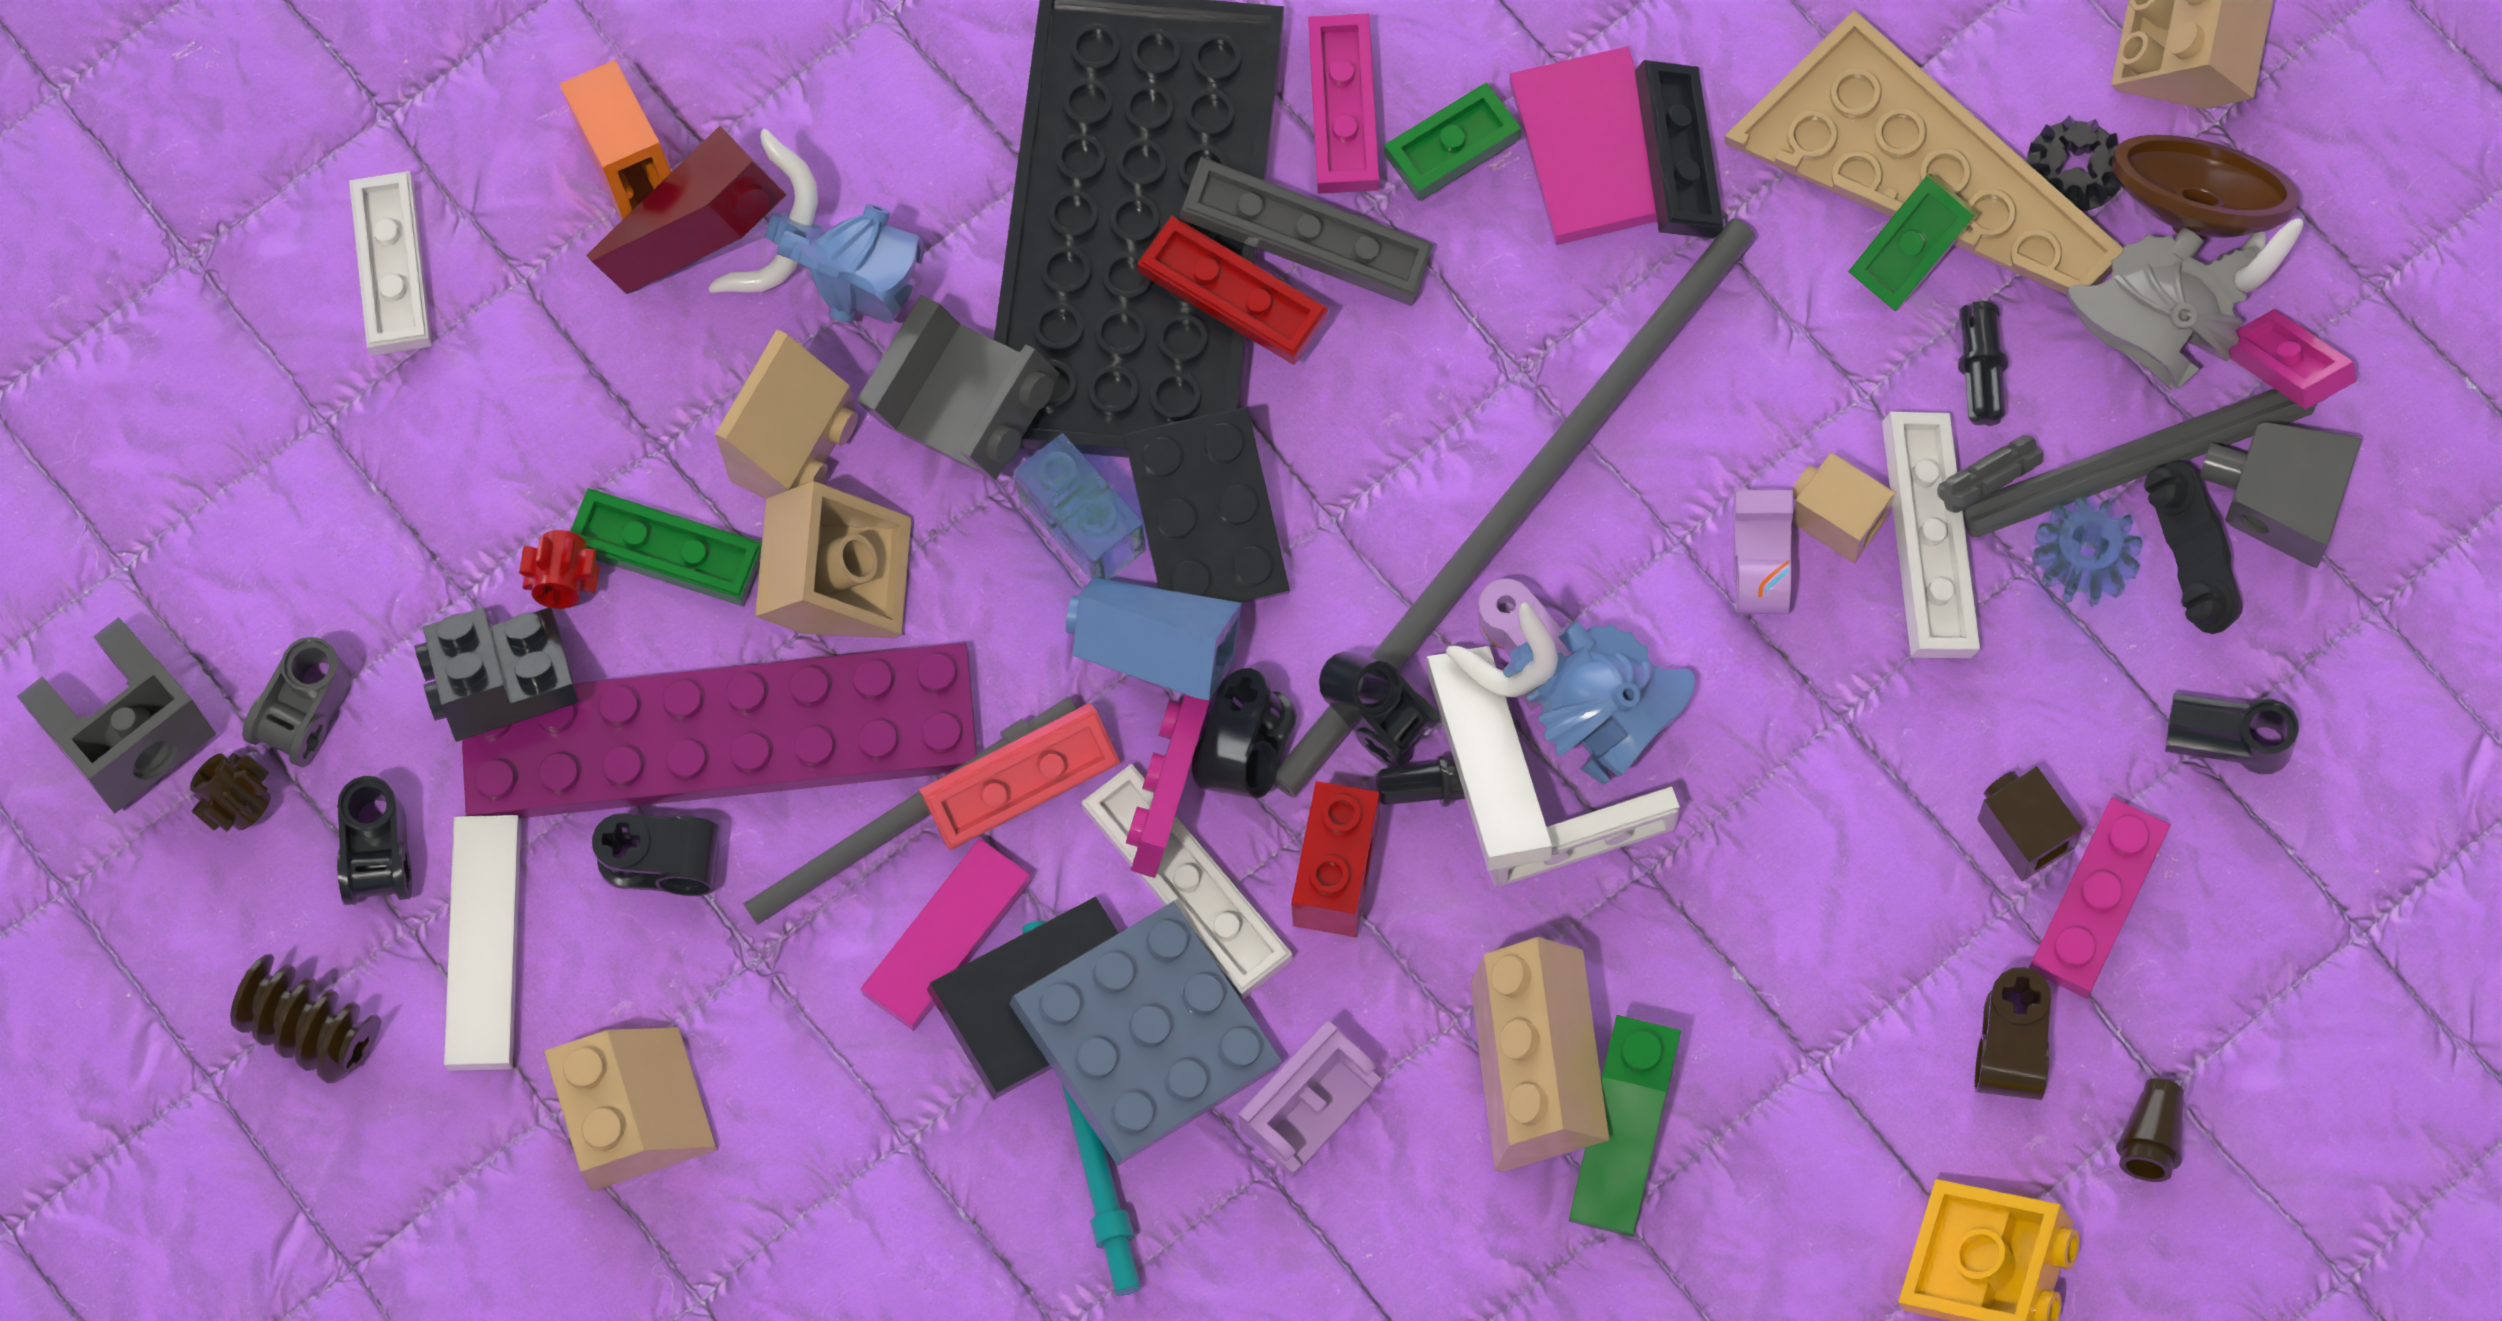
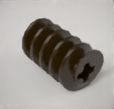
M273 954L262 956L246 971L238 986L230 1012L231 1025L241 1033L252 1031L253 1038L261 1045H272L274 1043V1050L283 1058L295 1056L296 1063L305 1071L317 1069V1075L326 1083H336L345 1078L362 1061L373 1046L382 1023L380 1017L374 1014L360 1027L355 1025L360 1012L358 1004L355 1002L348 1003L339 1014H336L334 1011L339 998L336 991L330 989L317 1001H314L312 999L317 987V982L314 978H305L294 989L291 986L295 978V968L287 964L278 970L274 976H271L270 973L275 958Z

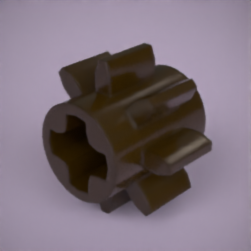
M222 753L212 756L197 770L190 783V790L194 793L193 796L199 800L192 809V813L212 830H216L219 826L226 832L232 826L237 830L247 829L263 815L269 805L271 796L267 792L268 788L262 784L269 772L247 753L241 758L236 753H232L229 758Z

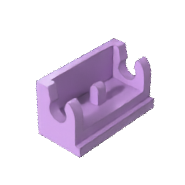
M1327 1020L1238 1113L1240 1131L1294 1178L1382 1085V1079L1373 1071L1377 1066L1364 1052L1345 1037L1332 1022Z

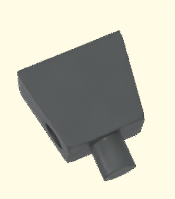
M2258 423L2247 454L2211 442L2199 478L2235 490L2225 521L2230 526L2306 565L2318 568L2328 545L2362 439L2350 435L2274 423Z

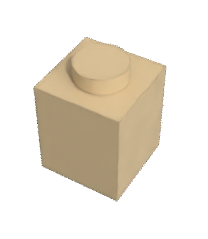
M1830 452L1819 469L1809 465L1792 489L1793 499L1796 501L1791 524L1855 564L1890 516L1895 492Z

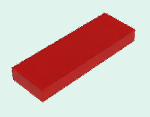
M1173 216L1170 217L1137 263L1138 273L1293 365L1296 364L1329 317L1328 308Z

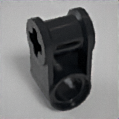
M1341 652L1334 654L1328 659L1321 670L1319 687L1324 700L1356 733L1355 735L1362 746L1375 758L1391 768L1402 767L1407 760L1405 752L1425 728L1433 729L1440 721L1439 714L1433 706L1415 692L1398 673L1396 668L1388 662L1351 652ZM1363 676L1362 688L1358 693V685Z
M1252 668L1239 669L1231 673L1220 685L1203 736L1199 740L1192 758V774L1199 788L1251 798L1264 797L1272 788L1277 774V766L1288 737L1295 726L1297 712L1295 705L1285 694L1271 691L1269 681L1259 671ZM1234 697L1243 704L1241 708L1233 702ZM1271 707L1280 714L1279 718L1270 711Z
M376 776L354 778L340 792L337 804L340 847L337 857V872L343 904L356 905L358 898L396 894L399 900L410 899L412 896V871L407 847L404 807L384 780ZM375 800L386 802V810L377 821L368 824L358 822L359 812L368 802Z
M626 813L612 814L596 826L592 836V848L597 858L598 870L601 876L613 887L665 891L682 896H702L713 891L720 827L710 820L692 816L668 818L629 815ZM622 828H627L628 832H623ZM622 845H633V848L627 850L625 858H614V855L620 854Z

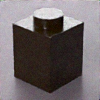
M2037 766L2021 777L2015 771L2009 772L1993 782L1984 791L1986 799L1983 800L1977 820L2022 882L2076 848L2083 828Z

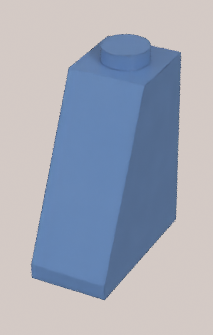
M1092 578L1079 596L1073 595L1070 600L1066 616V633L1075 634L1072 656L1195 698L1210 700L1235 663L1242 603Z

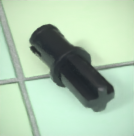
M1977 301L1973 302L1974 316H1971V307L1967 304L1959 310L1963 355L1958 360V370L1965 375L1969 420L1974 425L1994 426L2000 423L2001 418L2006 413L2003 372L2008 368V357L2005 353L2001 352L2000 308L1992 302Z
M1437 756L1436 764L1383 768L1376 776L1377 792H1380V803L1384 805L1440 800L1441 806L1447 807L1451 800L1465 798L1454 760L1446 761L1445 756Z

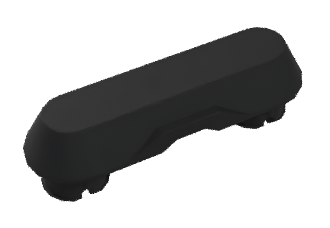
M2172 462L2164 467L2154 468L2147 475L2144 488L2150 494L2148 495L2149 503L2156 509L2166 543L2173 551L2178 566L2177 577L2183 593L2181 603L2187 609L2185 612L2186 619L2194 623L2202 632L2210 634L2223 632L2240 617L2243 606L2231 570V552L2221 521L2211 507L2205 487L2194 468L2182 462Z

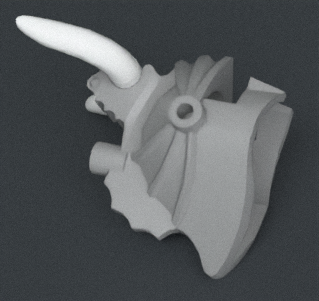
M2294 219L2287 223L2274 235L2267 245L2265 232L2254 233L2239 251L2236 249L2230 250L2228 255L2221 254L2217 260L2208 261L2207 265L2193 259L2204 242L2194 232L2182 228L2175 239L2170 235L2161 238L2147 234L2135 244H2125L2122 253L2117 258L2111 260L2113 272L2109 280L2093 286L2073 285L2068 288L2066 293L2068 301L2084 326L2107 346L2135 359L2169 390H2172L2174 387L2178 389L2199 370L2198 367L2180 353L2186 341L2226 362L2229 360V348L2237 345L2239 341L2236 329L2242 325V319L2240 317L2237 318L2232 310L2234 304L2245 301L2247 298L2245 293L2259 288L2275 272L2299 237L2304 225L2303 220Z

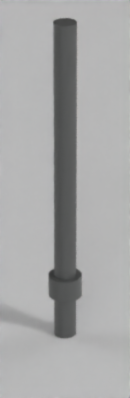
M1068 696L1027 723L1021 718L1000 732L1002 739L941 778L1076 710L1077 707ZM920 792L912 795L743 903L756 925L929 816L930 813Z

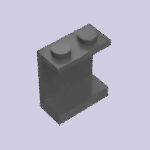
M920 295L856 401L883 426L996 481L1004 466L1017 454L1021 438L1038 410L1042 409L1049 401L1053 392V386L1060 373L1036 349L1025 344L1022 351L1018 352L960 324L941 304Z

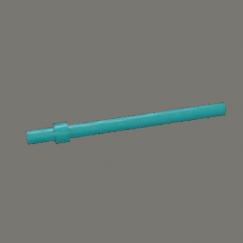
M1034 921L1022 927L1023 934L1046 921ZM1062 1084L1095 1217L1090 1220L1096 1247L1104 1249L1115 1295H1130L1138 1292L1141 1289L1129 1243L1135 1238L1129 1212L1120 1208L1104 1145Z

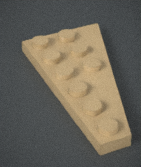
M1855 10L1724 136L1725 145L1890 218L1894 216L1925 176L1932 174L1979 213L1953 244L1954 246L2067 295L2068 288L2073 285H2098L2113 271L2111 260L2117 258L2124 249Z

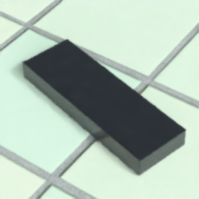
M1643 60L1634 71L1658 230L1660 233L1714 239L1724 227L1699 67Z

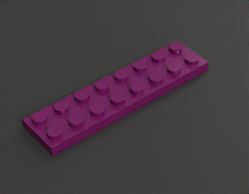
M965 642L574 683L579 703L462 740L466 816L518 815L519 818L947 774L977 755L967 644Z

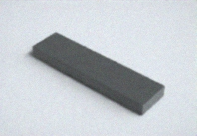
M1203 157L1198 162L1178 218L1410 306L1416 297L1433 244Z

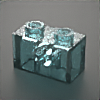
M1063 433L1013 471L1019 500L1090 580L1092 578L1109 580L1146 551L1143 522Z

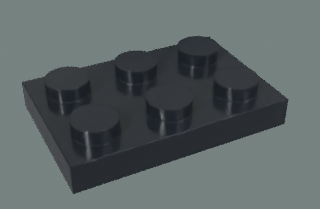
M1247 406L1124 434L1158 589L1242 604L1290 592Z

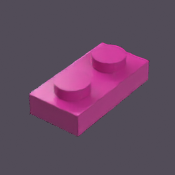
M2275 309L2236 329L2239 337L2238 344L2229 348L2230 359L2305 410L2356 382L2354 361Z

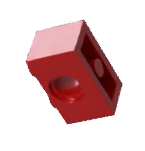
M1315 781L1291 902L1293 926L1357 937L1380 820V792Z

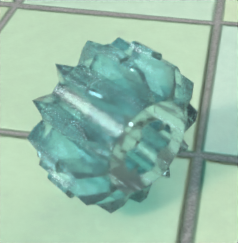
M2083 495L2075 500L2073 512L2058 504L2051 511V523L2039 524L2035 539L2041 546L2034 549L2032 556L2034 566L2047 568L2041 580L2044 588L2054 587L2061 583L2065 586L2062 594L2065 604L2075 598L2076 592H2084L2086 601L2091 608L2099 604L2102 591L2116 599L2123 594L2125 588L2124 580L2135 579L2138 574L2140 564L2134 557L2141 552L2143 546L2141 537L2128 534L2133 524L2131 514L2115 519L2110 517L2113 505L2109 499L2100 504L2098 511L2090 510L2089 503ZM2082 545L2095 549L2092 558L2080 554Z

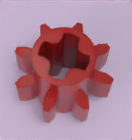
M565 530L546 532L540 536L538 548L531 546L523 547L519 574L524 576L522 588L524 590H532L531 595L533 599L545 607L553 609L573 607L579 602L580 591L587 593L596 592L600 567L595 564L597 551L595 549H587L586 541L576 533Z

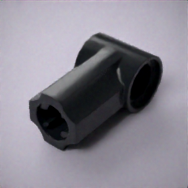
M2174 693L2165 752L2241 763L2251 772L2273 774L2282 770L2290 761L2299 732L2298 719L2289 706L2274 699H2262L2250 705ZM2267 727L2280 734L2283 742L2276 746L2266 747L2258 744L2252 738L2250 732L2257 728Z

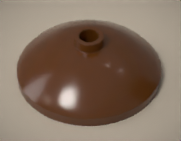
M2173 135L2137 136L2121 142L2115 150L2112 161L2113 172L2123 189L2149 214L2172 226L2176 233H2179L2182 228H2186L2197 234L2201 239L2208 237L2233 238L2271 230L2294 216L2299 201V193L2294 184L2277 169L2246 153L2200 139Z

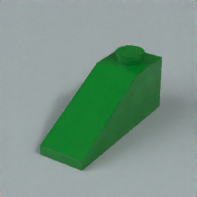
M1616 1015L1601 1076L1609 1141L1585 1147L1569 1222L1633 1237L1677 1057L1681 1030Z

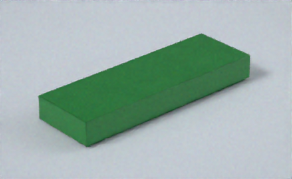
M587 488L570 529V532L580 535L586 541L587 549H595L597 551L595 559L597 561L743 607L760 567L762 542Z

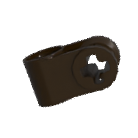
M2017 967L2003 972L1994 982L1992 990L1986 997L1983 1007L1982 1034L1979 1040L1975 1066L1974 1089L1977 1093L2042 1100L2044 1097L2049 1067V1042H2047L2051 993L2045 978L2035 970ZM2011 992L2021 994V1004L2028 1006L2023 1015L2013 1013V1003L2007 1000Z

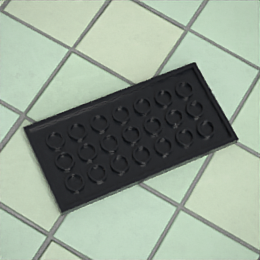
M1216 0L1039 1L994 340L1018 352L1022 351L1025 344L1036 349L1060 373V376L1053 386V392L1049 401L1042 409L1038 410L1021 438L1019 448L1128 458L1124 441V434L1239 408L1247 337L1138 273L1137 263L1170 217L1179 218L1201 157L1265 181L1284 26V6ZM1178 219L1254 265L1256 264L1257 248Z

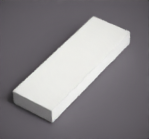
M410 171L349 180L367 349L370 355L374 356L432 347L413 177Z
M1672 786L1548 826L1547 830L1552 843V860L1489 871L1494 886L1498 885V887L1514 883L1675 830L1680 806Z

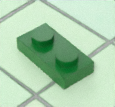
M1486 82L1384 144V156L1415 198L1420 201L1520 140L1521 127Z
M1932 174L1926 175L1848 272L1896 312L1901 309L1979 213Z

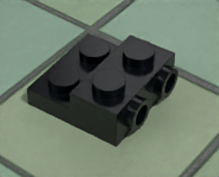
M484 607L464 614L450 615L442 621L423 626L426 642L414 646L425 681L428 682L435 679V681L423 685L435 721L447 718L455 742L579 703L560 630L552 608L548 607L533 613L519 614L508 621L492 626L489 623Z

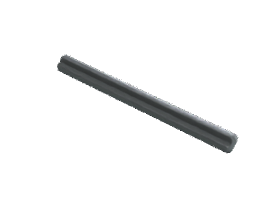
M2276 389L2266 391L1997 490L1962 510L1965 527L1972 537L1986 535L2146 476L2154 468L2164 467L2172 462H2184L2206 454L2211 442L2225 447L2252 437L2258 423L2267 422L2284 425L2309 416L2315 411L2317 404L2305 410Z

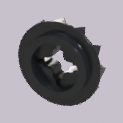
M2069 115L2061 123L2052 126L2046 124L2041 133L2030 144L2026 162L2081 211L2092 210L2104 205L2117 194L2121 187L2112 168L2115 150L2119 145L2117 134H2109L2106 130L2099 127L2096 119L2089 122L2074 121ZM2065 150H2070L2075 156H2080L2085 152L2089 154L2093 151L2087 165L2088 172L2084 173L2080 168L2076 167L2070 171L2064 170L2060 173L2067 159Z

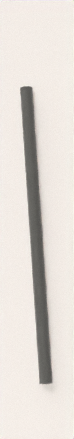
M1731 219L1380 643L1370 658L1388 662L1399 672L1755 240L1754 232L1745 223L1738 219ZM1363 676L1358 685V693L1362 688ZM1330 705L1277 768L1274 785L1292 798L1296 797L1351 730Z

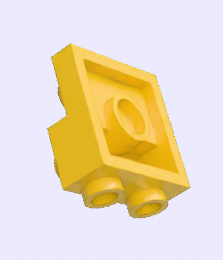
M1935 1179L1898 1303L1907 1312L1948 1321H2058L2061 1312V1295L2059 1292H2055L2054 1288L2060 1268L2071 1269L2077 1259L2080 1244L2079 1232L2072 1229L2074 1222L2060 1204Z

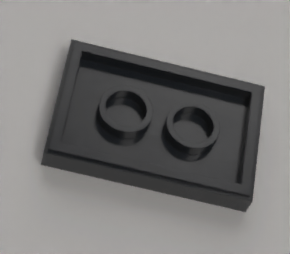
M1096 896L930 982L927 988L929 995L993 1100L1052 1069L1009 1003L1015 994L1119 934Z

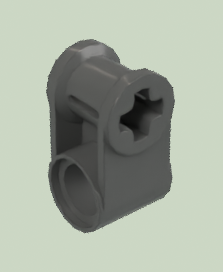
M306 637L295 641L287 648L266 688L249 710L242 732L244 741L255 746L263 742L288 754L290 763L302 768L312 761L323 743L327 728L344 698L348 695L351 686L350 673L346 665L329 643L320 638ZM319 663L329 664L328 672L322 680L313 684L303 683L304 675L310 667Z

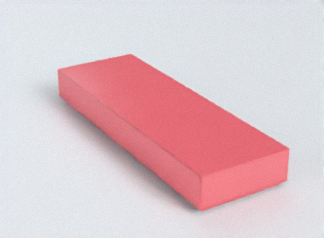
M1088 703L919 789V792L943 843L948 850H951L1120 764V761L1096 709L1091 703Z

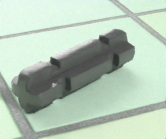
M2022 435L2010 442L2009 445L2001 447L1969 465L1967 469L1948 477L1946 481L1939 484L1937 495L1944 501L1946 510L1958 513L1971 506L1975 501L1985 498L2011 483L2015 478L2025 475L2036 466L2042 464L2044 458L2043 451L2037 447L2035 438L2029 435Z

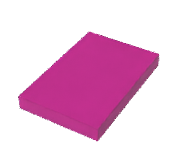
M1629 46L1510 73L1509 84L1556 245L1657 222L1634 71L1635 66Z

